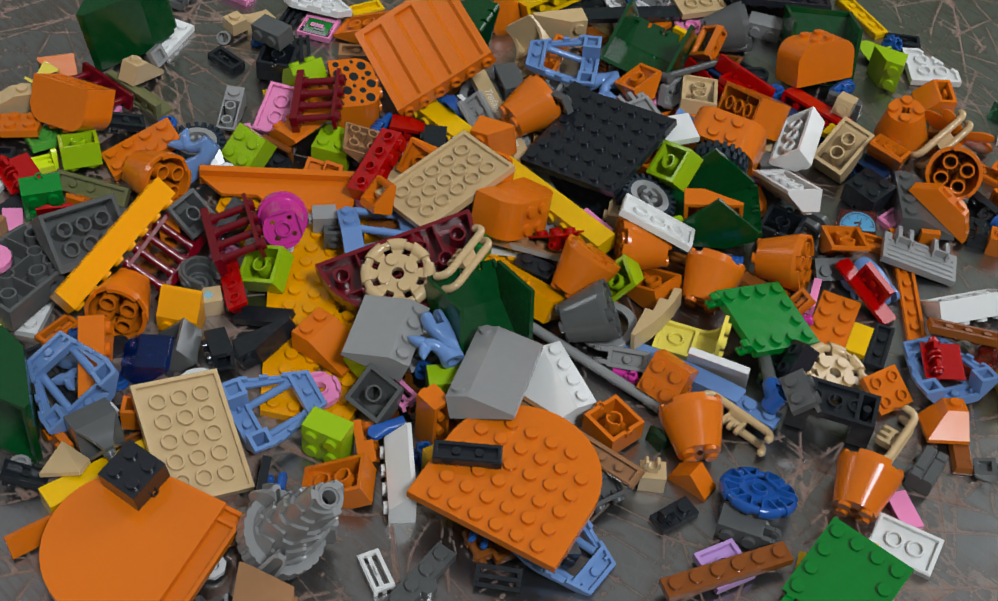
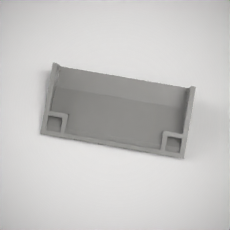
M479 326L445 396L449 418L514 420L542 353L543 344L500 326Z

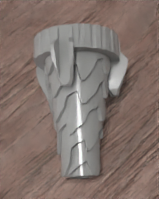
M332 480L309 487H301L294 492H287L281 490L280 485L272 482L262 485V489L251 491L248 494L251 502L247 504L248 507L240 516L239 524L236 527L237 549L245 563L282 581L292 580L308 571L319 561V557L322 556L323 548L326 544L335 543L339 525L338 515L342 513L341 509L344 502V485L338 480Z

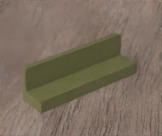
M114 70L106 72L110 79L134 95L133 104L155 120H159L173 111L172 106L140 84L133 87L119 80V74Z
M57 169L63 191L84 195L92 199L114 193L118 206L126 208L130 194L135 193L130 187Z

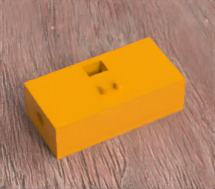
M501 260L535 290L534 318L543 324L559 319L560 316L558 317L555 305L567 299L565 294L513 264Z

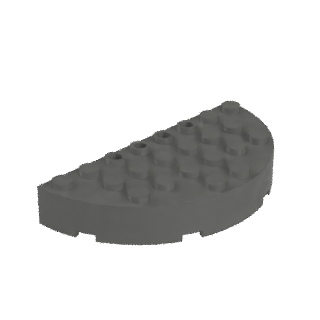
M25 223L10 230L0 238V245L7 247L11 251L13 261L11 267L6 272L0 274V324L13 332L52 300L49 296L71 273L59 275L39 244L32 225L26 226Z

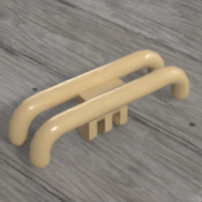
M959 109L956 119L943 130H940L921 149L911 151L909 157L916 159L925 155L933 147L940 150L944 147L958 144L974 127L972 121L966 120L964 122L966 127L955 137L951 134L965 120L966 111ZM929 159L924 162H917L916 168L926 169Z
M474 224L472 231L476 233L463 249H458L447 262L448 268L433 274V279L438 281L450 277L458 268L464 269L454 282L441 286V289L446 293L459 289L491 249L492 240L488 237H483L485 228L482 225ZM479 242L483 246L476 254L474 247Z
M705 390L706 396H714L716 394L721 396L723 407L729 410L727 414H723V425L726 426V429L732 430L733 434L741 436L758 449L756 451L757 456H764L766 453L764 443L744 428L747 423L765 435L764 442L767 444L772 443L774 440L772 430L721 394L712 390Z
M904 405L902 410L910 416V419L904 415L898 417V421L905 426L901 432L885 424L873 439L876 444L888 450L883 456L892 460L891 465L912 436L919 420L918 413L909 405Z

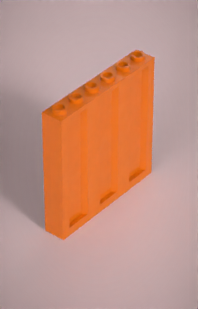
M406 0L354 33L399 114L403 116H412L421 108L428 106L437 98L444 96L448 91L460 86L461 83L474 77L477 73L490 67L497 61L460 0Z

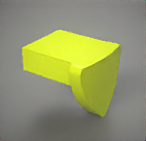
M56 148L49 149L48 154L31 157L42 174L57 172V169H60Z

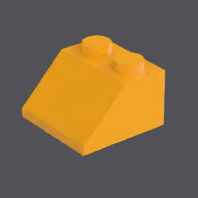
M162 284L156 313L158 330L163 331L182 318L187 319L199 329H202L206 320L203 291Z

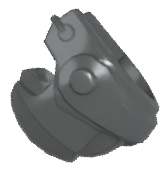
M205 256L187 258L181 263L178 270V278L183 288L201 291L205 287L215 286V280L221 279L213 259Z

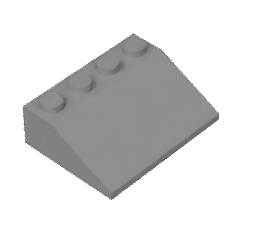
M365 294L340 355L366 367L372 363L387 376L400 382L410 366L416 346L411 344L407 336L421 335L423 329L420 319L421 314L429 311L430 308L411 299Z

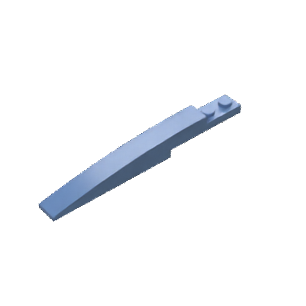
M630 343L625 348H630ZM646 344L636 348V350L651 352L650 361L655 352L659 350ZM683 360L699 371L691 385L693 387L691 392L715 391L765 424L772 432L781 421L782 414L778 412L774 415L768 413L761 403L745 395L746 389Z

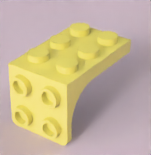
M726 315L723 325L715 330H702L670 320L655 335L652 347L659 350L666 349L687 361L690 347L722 357L724 352L720 351V349H725L728 337L725 335L729 336L732 326L731 323H728L730 316Z

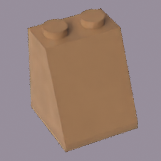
M239 562L232 601H299V597L295 596L294 586L245 562Z

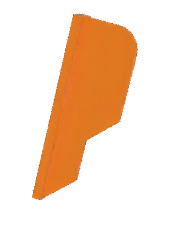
M199 165L200 184H207L221 196L242 197L241 194L245 193L247 197H257L262 201L271 193L286 191L297 195L306 205L308 213H312V205L335 204L336 210L346 206L354 207V199H352L346 186L355 171Z

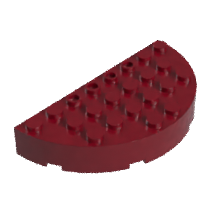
M466 209L317 263L315 267L318 278L333 299L349 311L357 314L366 294V288L362 285L360 279L361 265L365 263V256L371 248L378 243L380 245L386 243L388 239H407V242L418 243L430 254L429 258L431 262H434L436 272L444 271L448 268L447 262L458 249H463L475 234L472 231L474 224L470 210ZM404 249L403 254L410 256L411 252ZM390 250L384 252L385 256L391 253ZM422 262L418 263V269L424 267ZM373 263L372 268L377 270L379 265ZM396 270L392 273V276L400 279L404 276V273ZM378 280L372 282L374 286L380 285ZM418 280L417 284L423 285L424 281ZM410 291L403 293L406 298L412 296ZM386 293V297H393V295ZM427 298L420 304L428 307Z

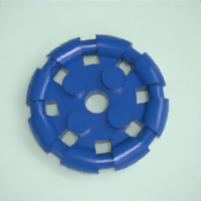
M755 467L732 468L722 474L719 482L721 495L726 501H731V506L747 515L752 513L758 515V518L779 519L780 516L785 518L791 515L797 508L798 498L796 492L791 485L785 484V480L769 471L762 472L758 470L759 468Z

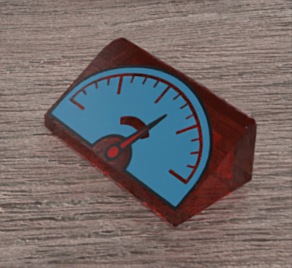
M846 209L838 211L836 217L837 226H859L862 232L876 234V212Z

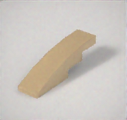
M674 287L668 300L660 298L653 310L645 308L631 333L630 349H636L649 341L671 320L681 305L682 289Z

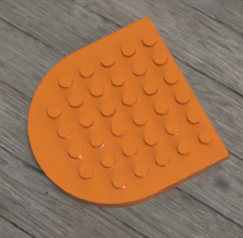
M520 405L514 420L465 419L452 430L445 441L503 446L501 469L432 463L431 458L407 490V497L555 573L590 520L599 501L602 487V469L595 448L584 433L574 424L555 413L541 408Z
M171 476L159 488L158 495L154 498L151 497L138 511L105 488L98 477L72 492L62 501L50 517L44 529L39 549L40 570L44 583L54 601H193L237 535L236 527L243 513L228 506L226 502Z

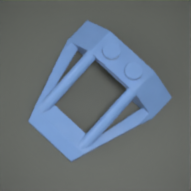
M579 35V38L573 39L567 36L563 37V40L552 41L551 38L530 40L525 68L564 84H571L576 81L585 87L595 88L602 36ZM583 46L582 57L556 47ZM549 52L580 63L581 66L580 70H578L577 78L544 67L546 53Z
M350 206L336 210L337 225L340 226L344 254L370 245H364L362 233L394 236L416 228L395 211H392V215L373 214L366 208ZM388 218L397 220L400 230L361 225L359 219Z
M60 330L27 360L31 383L34 384L36 394H34L35 402L38 403L40 410L38 411V416L51 435L67 431L63 419L64 416L104 397L109 402L115 397L119 372L110 359ZM69 352L72 353L96 382L73 404L67 400L46 374ZM86 356H88L90 359H92V360H93L94 362H96L98 365H97L96 367H94V366L92 365V363L87 359ZM44 386L60 405L54 404L50 407Z
M932 336L902 343L903 354L913 382L933 403L942 398L954 397L964 399L965 404L977 402L998 383V374L984 362L980 364L974 360L973 355L969 353L965 355L961 352L962 362L971 368L969 381L966 379L965 381H959V385L944 388L936 378L925 379L924 369L918 358H922L919 343L927 342L928 338ZM942 336L937 337L940 343L953 344Z
M309 370L282 372V375L277 376L261 374L256 378L240 376L222 383L238 435L245 448L254 454L277 446L301 429V424L314 406L321 409L327 406V401ZM279 384L248 402V392L246 389ZM291 387L304 410L271 430H268L267 427L262 428L252 409Z
M590 520L582 531L590 543L580 536L576 541L580 548L592 556L575 576L562 568H557L555 573H552L512 552L535 572L576 593L588 597L616 565L603 541H599L592 529L594 526Z

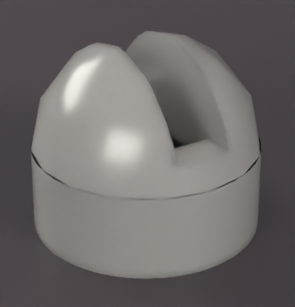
M226 30L220 31L216 36L217 42L221 45L228 44L231 41L230 33Z

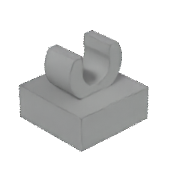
M161 43L155 44L145 53L147 56L144 57L146 62L157 67H161L169 59Z

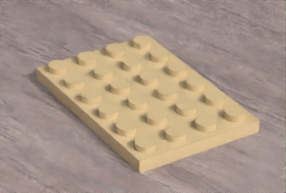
M463 130L390 181L396 185L393 210L416 228L453 215L474 201L476 190L496 186L516 171L515 165ZM381 187L375 191L376 197L379 198L386 188Z
M217 368L129 386L130 396L146 449L166 464L171 477L218 499L254 490L255 484Z

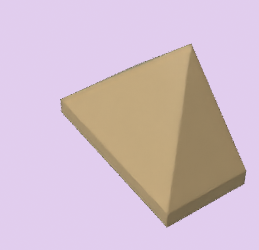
M62 441L39 472V476H81L91 462L88 457Z

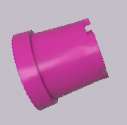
M286 191L271 193L260 202L256 211L260 220L257 224H260L268 243L284 246L286 249L298 244L307 226L308 211L304 202L297 195Z

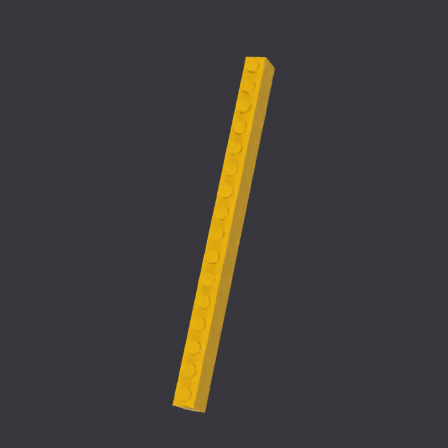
M434 100L411 116L427 125L447 126L446 137L448 141L463 130L471 135L470 130L472 126L437 100ZM509 156L516 170L513 180L525 177L553 191L548 223H552L557 228L561 227L562 231L567 227L584 230V232L579 233V238L583 239L585 244L588 243L605 254L615 247L614 232L515 158Z

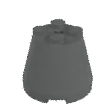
M742 1L734 2L700 19L701 28L703 25L718 24L724 26L728 35L720 52L745 53L752 51V37H749L750 22L746 7L742 4ZM706 33L704 38V49L706 48L712 36V33Z
M604 279L593 282L555 305L556 313L561 318V321L558 322L559 329L562 334L564 333L567 343L621 339L622 328L618 311L615 309L614 302L610 297L612 296L611 291Z

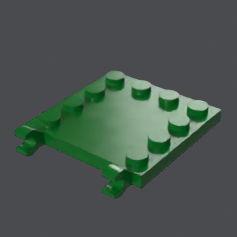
M779 282L716 290L709 294L711 299L704 302L709 309L720 306L724 314L730 316L729 321L741 338L740 344L742 346L735 348L739 356L751 353L752 357L756 358L785 353L794 339L805 342L808 345L820 342Z
M834 516L782 587V592L786 595L780 601H894L913 574L914 569Z

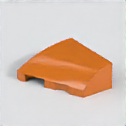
M362 419L353 420L357 454L366 453L373 464L380 463L379 440H368L366 437L368 428L376 423L372 420L366 422Z

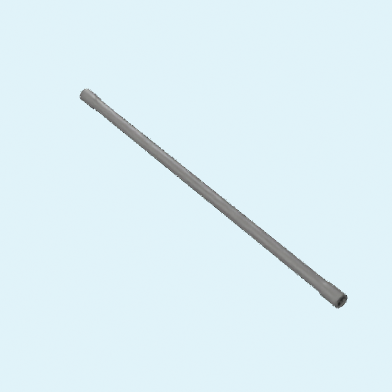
M377 235V236H378L379 238H381V239H386V238L392 237V236ZM533 322V334L549 344L560 341L569 357L658 413V407L661 405L660 402Z

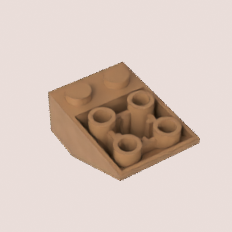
M345 122L342 150L358 163H361L380 131Z

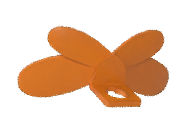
M943 109L942 115L931 110L925 111L926 121L939 131L943 130L957 118L954 112L949 109ZM960 124L951 132L953 137L963 130L962 125ZM970 132L955 146H963L964 144L977 153L989 154L993 151V148L988 143L993 142L995 138L988 133Z

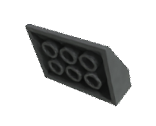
M894 171L891 183L897 186L891 203L892 208L894 207L893 214L896 228L899 225L903 226V235H906L910 229L914 230V237H919L921 228L940 230L941 240L954 241V236L908 191L915 182L927 183L926 180L907 171Z
M113 193L39 215L30 223L39 244L59 275L71 272L122 213Z

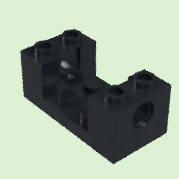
M812 376L816 384L813 387L814 392L818 391L822 399V403L819 404L822 411L817 413L815 408H812L794 416L788 404L783 424L804 430L810 414L847 425L850 428L845 443L866 449L875 429L881 396ZM830 400H836L839 404H833Z

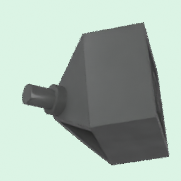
M105 397L63 417L75 450L88 457L90 462L102 456L110 461L115 456V453H117L116 449L126 444L117 411Z

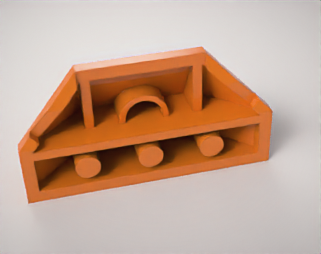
M915 182L908 191L963 244L969 234V210L967 205L962 200H958L949 187H945L941 183Z

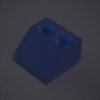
M139 334L135 338L129 339L124 346L125 352L121 362L120 376L135 385L153 381L168 372L175 338L171 335Z

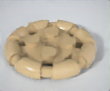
M403 238L388 239L386 243L381 245L378 243L366 254L365 263L361 265L360 279L362 285L366 288V294L386 297V293H389L395 298L411 299L421 303L426 298L424 285L427 284V276L433 275L436 272L434 262H431L429 258L430 254L418 243L415 242L413 244ZM404 249L411 252L410 256L403 254ZM390 250L391 253L385 256L384 252ZM422 262L424 267L418 269V263ZM373 263L379 265L377 270L372 268ZM400 270L404 273V276L396 279L392 276V273ZM378 280L380 285L374 286L372 282ZM418 280L424 281L423 285H418ZM410 291L412 296L406 298L403 293Z
M819 342L810 345L820 354L811 370L806 373L807 375L811 374L817 378L864 391L859 380L868 375L864 372L866 370L865 366L855 354L851 355L846 351L847 348L831 342L827 344ZM830 400L833 404H839L836 400Z

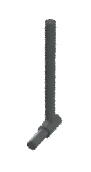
M718 59L668 73L662 72L660 81L671 84L674 78L715 67Z

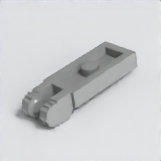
M595 344L594 349L598 351H608L607 359L595 356L593 359L609 367L644 373L650 363L651 352L613 345Z

